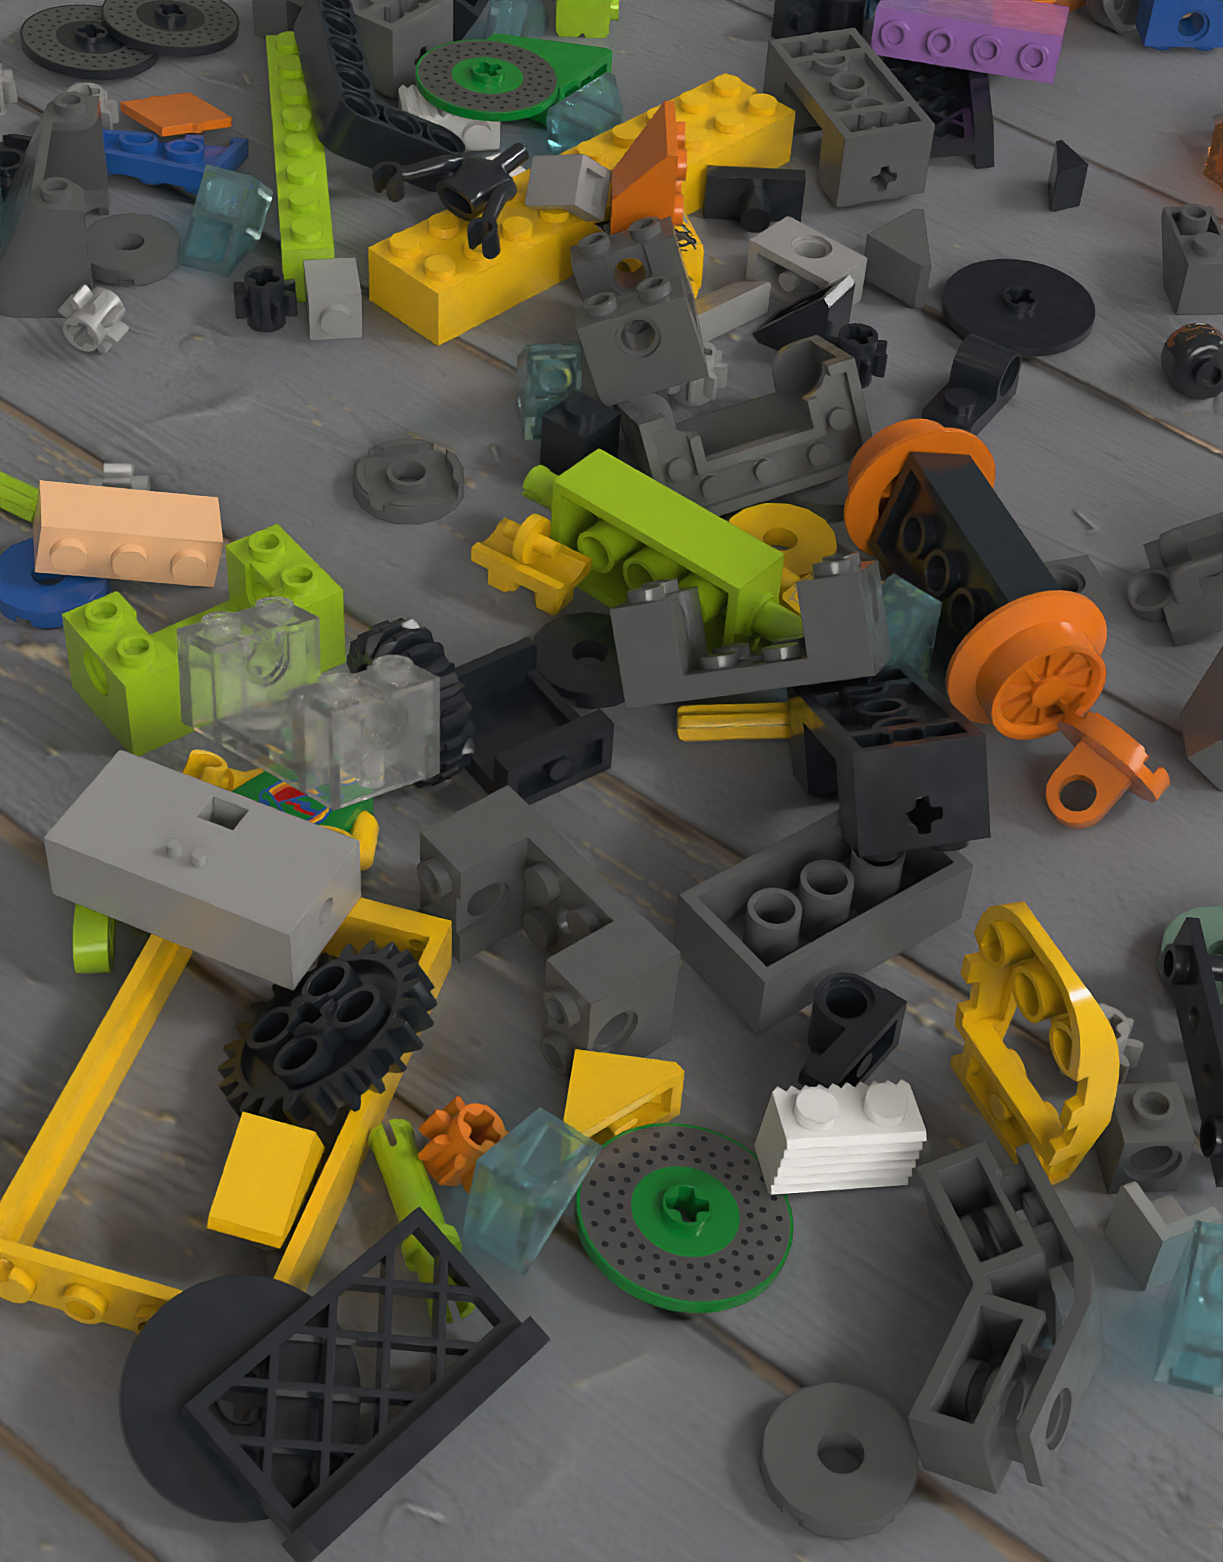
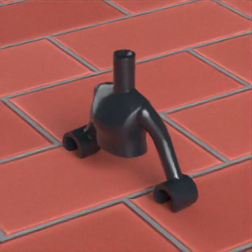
M515 143L493 160L475 155H443L406 166H401L394 161H385L377 164L373 169L375 192L381 193L387 188L388 199L397 203L406 195L405 182L440 173H453L447 179L437 184L439 198L451 213L470 222L467 227L469 248L475 249L478 245L482 244L483 256L487 259H493L501 251L496 221L505 203L512 200L517 193V186L509 174L529 159V154L521 143Z

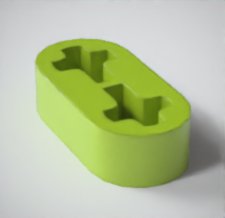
M75 903L73 921V962L75 973H112L118 920Z

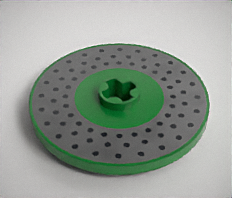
M460 40L437 46L420 58L415 71L416 87L423 98L447 113L479 121H514L534 116L543 112L554 103L559 90L558 73L547 59L525 47L496 40Z
M648 1124L626 1130L614 1136L599 1147L589 1158L581 1173L574 1199V1218L578 1236L585 1251L597 1268L611 1282L633 1297L648 1304L677 1312H719L743 1305L756 1298L776 1280L782 1271L793 1241V1215L786 1194L771 1195L768 1193L757 1155L732 1138L707 1128L689 1124ZM674 1209L686 1210L688 1219L694 1222L682 1221L680 1212Z

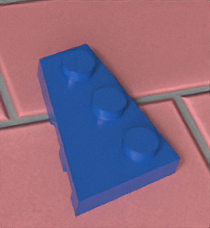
M103 129L108 176L122 174L137 177L139 182L148 185L167 183L181 186L185 191L192 194L212 193L248 158L249 138L231 137L230 146L204 145V136L186 135L185 139L159 142L158 136L153 132Z

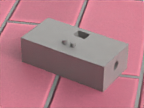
M121 749L43 838L52 893L54 895L292 991L361 897L359 840Z

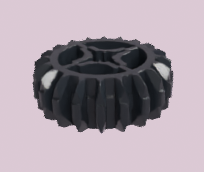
M401 617L391 622L385 620L370 626L368 631L357 635V639L350 642V650L346 661L350 670L347 675V681L353 691L351 700L357 707L359 713L358 721L363 723L367 732V741H372L377 749V753L383 757L390 768H394L397 771L400 780H409L410 783L419 789L430 784L435 786L451 779L452 776L457 775L459 771L470 765L471 754L475 752V741L472 736L475 734L476 728L469 715L472 706L466 701L463 692L465 685L458 680L455 673V664L449 662L446 658L444 646L440 642H434L432 633L426 627H421L412 618L404 620Z

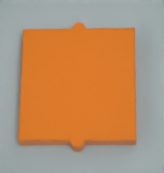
M190 92L166 96L153 95L150 98L120 102V111L161 137L186 133H202V131L232 127L231 116Z

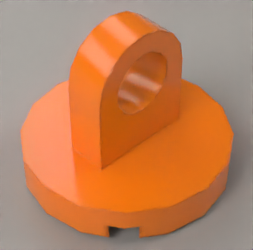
M1073 704L1057 723L1062 734L1075 748L1050 777L1046 786L1045 796L1052 816L1066 827L1076 829L1087 828L1099 822L1126 790L1154 803L1171 784L1169 781L1170 777L1163 767L1159 766L1152 773L1144 765L1150 756L1144 752L1146 749L1140 743L1098 712L1088 711L1084 716L1083 712L1085 709L1080 704ZM1080 780L1094 787L1096 799L1088 809L1071 811L1060 802V793L1069 782Z

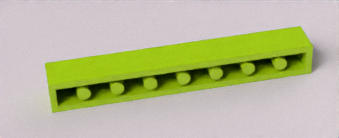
M286 31L278 35H266L268 86L282 273L284 274V281L295 280L297 302H305L303 260L333 259L335 255L325 149L316 135L294 31Z

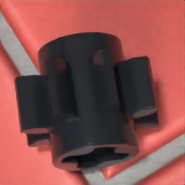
M257 266L245 273L244 282L233 283L235 317L237 319L247 318V324L253 330L274 332L284 327L286 316H297L295 280L284 281V274L281 270L272 266Z
M850 323L840 328L838 338L826 336L828 342L855 358L862 389L871 384L872 375L884 378L888 359L886 354L888 342L886 340H878V333L874 328L866 324Z

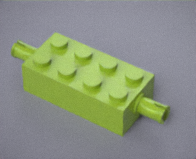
M600 448L560 476L551 472L544 465H538L525 477L522 488L525 489L522 492L523 497L529 501H534L551 512L550 538L592 558L591 572L575 587L608 607L613 608L627 601V591L641 588V584L677 578L679 589L698 587L708 654H713L712 649L715 647L735 643H749L750 652L761 651V648L771 646L774 639L804 634L801 617L780 605L779 593L784 553Z

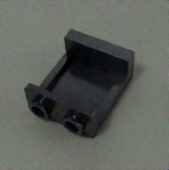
M529 637L455 667V673L459 682L465 685L463 692L466 701L472 706L469 712L470 719L476 726L475 734L472 736L475 741V752L471 754V763L465 769L488 795L509 785L528 805H531L611 768L614 723L601 709L581 717L539 673L537 669V645Z

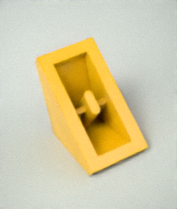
M575 1049L561 1130L559 1174L567 1183L579 1177L594 1152L614 1136L638 1126L667 1123L680 1115L685 1071L676 1062Z
M242 1112L208 1215L207 1228L280 1249L326 1162L327 1150L317 1133Z

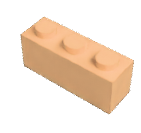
M40 480L33 522L35 572L214 587L223 547L218 497Z

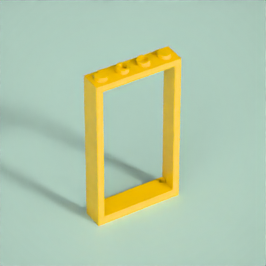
M360 897L321 953L326 952L328 955L339 957L347 944H352L359 953L372 940L376 942L380 949L393 942L400 952L405 949L409 950L433 983L435 988L431 991V994L437 999L452 965V921ZM154 934L150 935L0 1201L1 1298L19 1304L27 1303L28 1301L60 1309L69 1317L81 1323L93 1325L104 1322L134 1331L138 1335L147 1321L164 1304L183 1292L180 1289L32 1246L190 959L193 950ZM422 1032L416 1033L417 1036L420 1037ZM413 1052L404 1053L400 1058L406 1066ZM388 1072L382 1078L386 1090L382 1094L367 1090L361 1095L360 1110L357 1112L350 1110L273 1279L283 1281L306 1292L370 1149L368 1136L371 1130L382 1122L404 1072Z

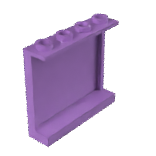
M881 0L876 8L870 47L877 55L1053 84L1070 7L1030 0Z

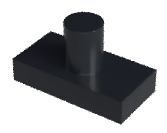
M707 165L703 218L741 220L742 227L750 233H760L768 228L770 222H779L787 216L801 222L806 184L805 170Z

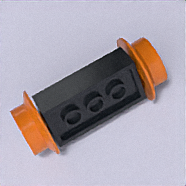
M908 419L889 425L874 434L863 444L849 468L847 480L849 492L844 506V523L851 540L860 550L877 558L894 586L914 595L911 615L946 671L945 687L947 696L959 711L969 720L976 723L994 725L1001 734L1017 740L1038 739L1060 731L1057 723L1073 704L1082 705L1085 709L1083 714H1085L1096 702L1105 685L1106 666L1101 655L1106 644L1107 627L1103 614L1092 600L1079 593L1062 590L993 490L996 477L995 463L991 452L980 438L965 430L944 428L941 424L928 419Z

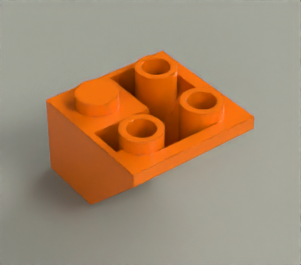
M664 101L611 172L610 235L628 230L633 222L651 216L658 217L659 220L671 216L673 226H682L684 196L681 194L682 181H686L687 149H684L685 122L676 121L675 101Z

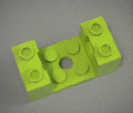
M278 524L225 545L229 588L228 601L150 635L137 621L135 609L118 591L62 614L72 687L128 753L136 756L144 755L346 662L343 589ZM217 662L222 665L212 669L209 666L202 665V663Z

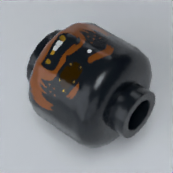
M1195 322L1184 325L1174 331L1164 343L1161 352L1162 370L1179 393L1189 399L1206 400L1214 398L1223 392V334L1209 324Z

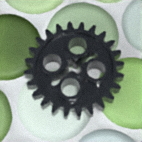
M372 940L359 953L352 944H347L341 951L338 959L333 961L325 952L321 954L316 968L309 972L307 971L293 991L278 984H273L272 990L275 996L269 1002L258 1001L251 1005L257 1014L255 1018L236 1024L234 1028L242 1038L224 1045L223 1050L230 1059L218 1066V1071L224 1077V1080L219 1084V1088L227 1097L226 1101L240 1118L242 1112L309 1130L315 1118L320 1116L327 1126L332 1125L337 1116L338 1108L347 1104L354 1112L360 1110L361 1095L370 1090L374 1093L382 1094L386 1090L382 1078L388 1072L402 1073L407 1069L400 1059L402 1055L422 1049L424 1044L416 1033L422 1032L434 1024V1021L427 1012L437 1006V1001L431 994L435 987L409 950L405 949L400 952L393 942L380 949L376 942Z

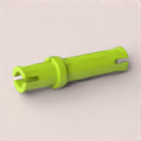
M404 1119L389 1120L397 1141L396 1145L391 1146L383 1124L380 1123L371 1130L368 1136V1144L375 1155L379 1170L382 1173L398 1223L420 1206L461 1253L462 1244L454 1226L445 1223L443 1212L435 1196L423 1160L418 1158L417 1154L420 1150L415 1139L413 1126ZM412 1234L401 1245V1253L406 1266L410 1271L417 1273L420 1282L433 1283L434 1258ZM448 1275L447 1285L457 1286ZM425 1298L428 1305V1314L432 1320L433 1299ZM455 1301L461 1319L467 1317L476 1307L473 1303ZM447 1303L446 1324L454 1323Z

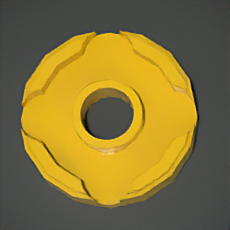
M763 503L747 507L729 520V523L770 546L787 547L788 550H778L785 554L783 567L801 578L806 577L812 572L813 563L821 562L822 557L835 555L837 552L835 532L825 519L806 508L787 503Z

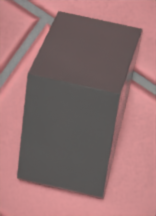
M912 209L867 234L864 256L867 257L864 279L915 309H924L931 272V259L924 209Z

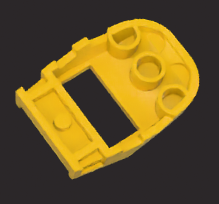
M1024 901L993 905L982 913L974 931L979 951L977 953L965 954L960 975L966 984L971 983L969 1000L957 1003L954 1026L964 1039L965 1044L963 1053L951 1056L950 1067L1014 1165L1019 1163L1015 1148L1030 1143L1052 1185H1055L1071 1176L1110 1123L1119 1081L1120 1061L1118 1043L1113 1029L1100 1006ZM1017 1006L1023 1016L1031 1023H1038L1047 1019L1051 1021L1049 1041L1054 1059L1066 1076L1076 1082L1078 1081L1076 1095L1064 1101L1060 1117L1051 1103L1041 1099L1027 1078L1024 1064L1018 1053L1011 1048L1008 1049L1003 1042Z

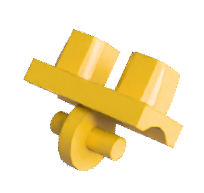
M536 513L527 517L522 524L506 517L503 518L488 539L483 542H477L471 547V561L487 569L488 585L503 592L515 591L520 586L526 587L534 591L536 608L552 616L557 615L572 601L575 586L591 572L592 558L551 539L550 520Z

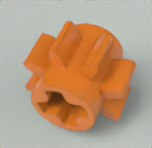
M456 1096L442 1110L436 1109L418 1128L422 1135L430 1139L425 1144L423 1150L417 1154L418 1158L423 1160L427 1172L440 1186H459L462 1184L467 1194H472L486 1180L491 1181L510 1162L502 1152L498 1151L502 1148L510 1134L505 1130V1126L498 1114L487 1105L479 1103L465 1105L462 1098Z

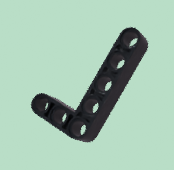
M306 0L293 24V30L316 135L325 148L340 157L371 169L385 161H394L401 166H406L438 156L464 154L465 145L463 141L451 130L376 100L353 5L350 0ZM452 173L435 174L407 181V183L428 191L437 192V184L447 179Z

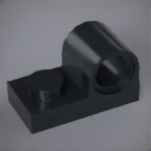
M775 0L771 36L775 39L849 28H855L862 36L867 0Z
M970 333L956 352L949 382L923 408L921 419L935 421L944 428L965 430L977 436L1016 394L1022 363L1021 353Z
M840 972L828 975L821 980L815 989L808 1028L807 1044L812 1053L805 1061L799 1073L798 1083L803 1087L805 1085L817 1087L820 1084L827 1089L832 1083L840 1088L846 1082L854 1087L859 1082L864 1083L897 1047L907 1001L888 989L881 988L870 980L854 973Z

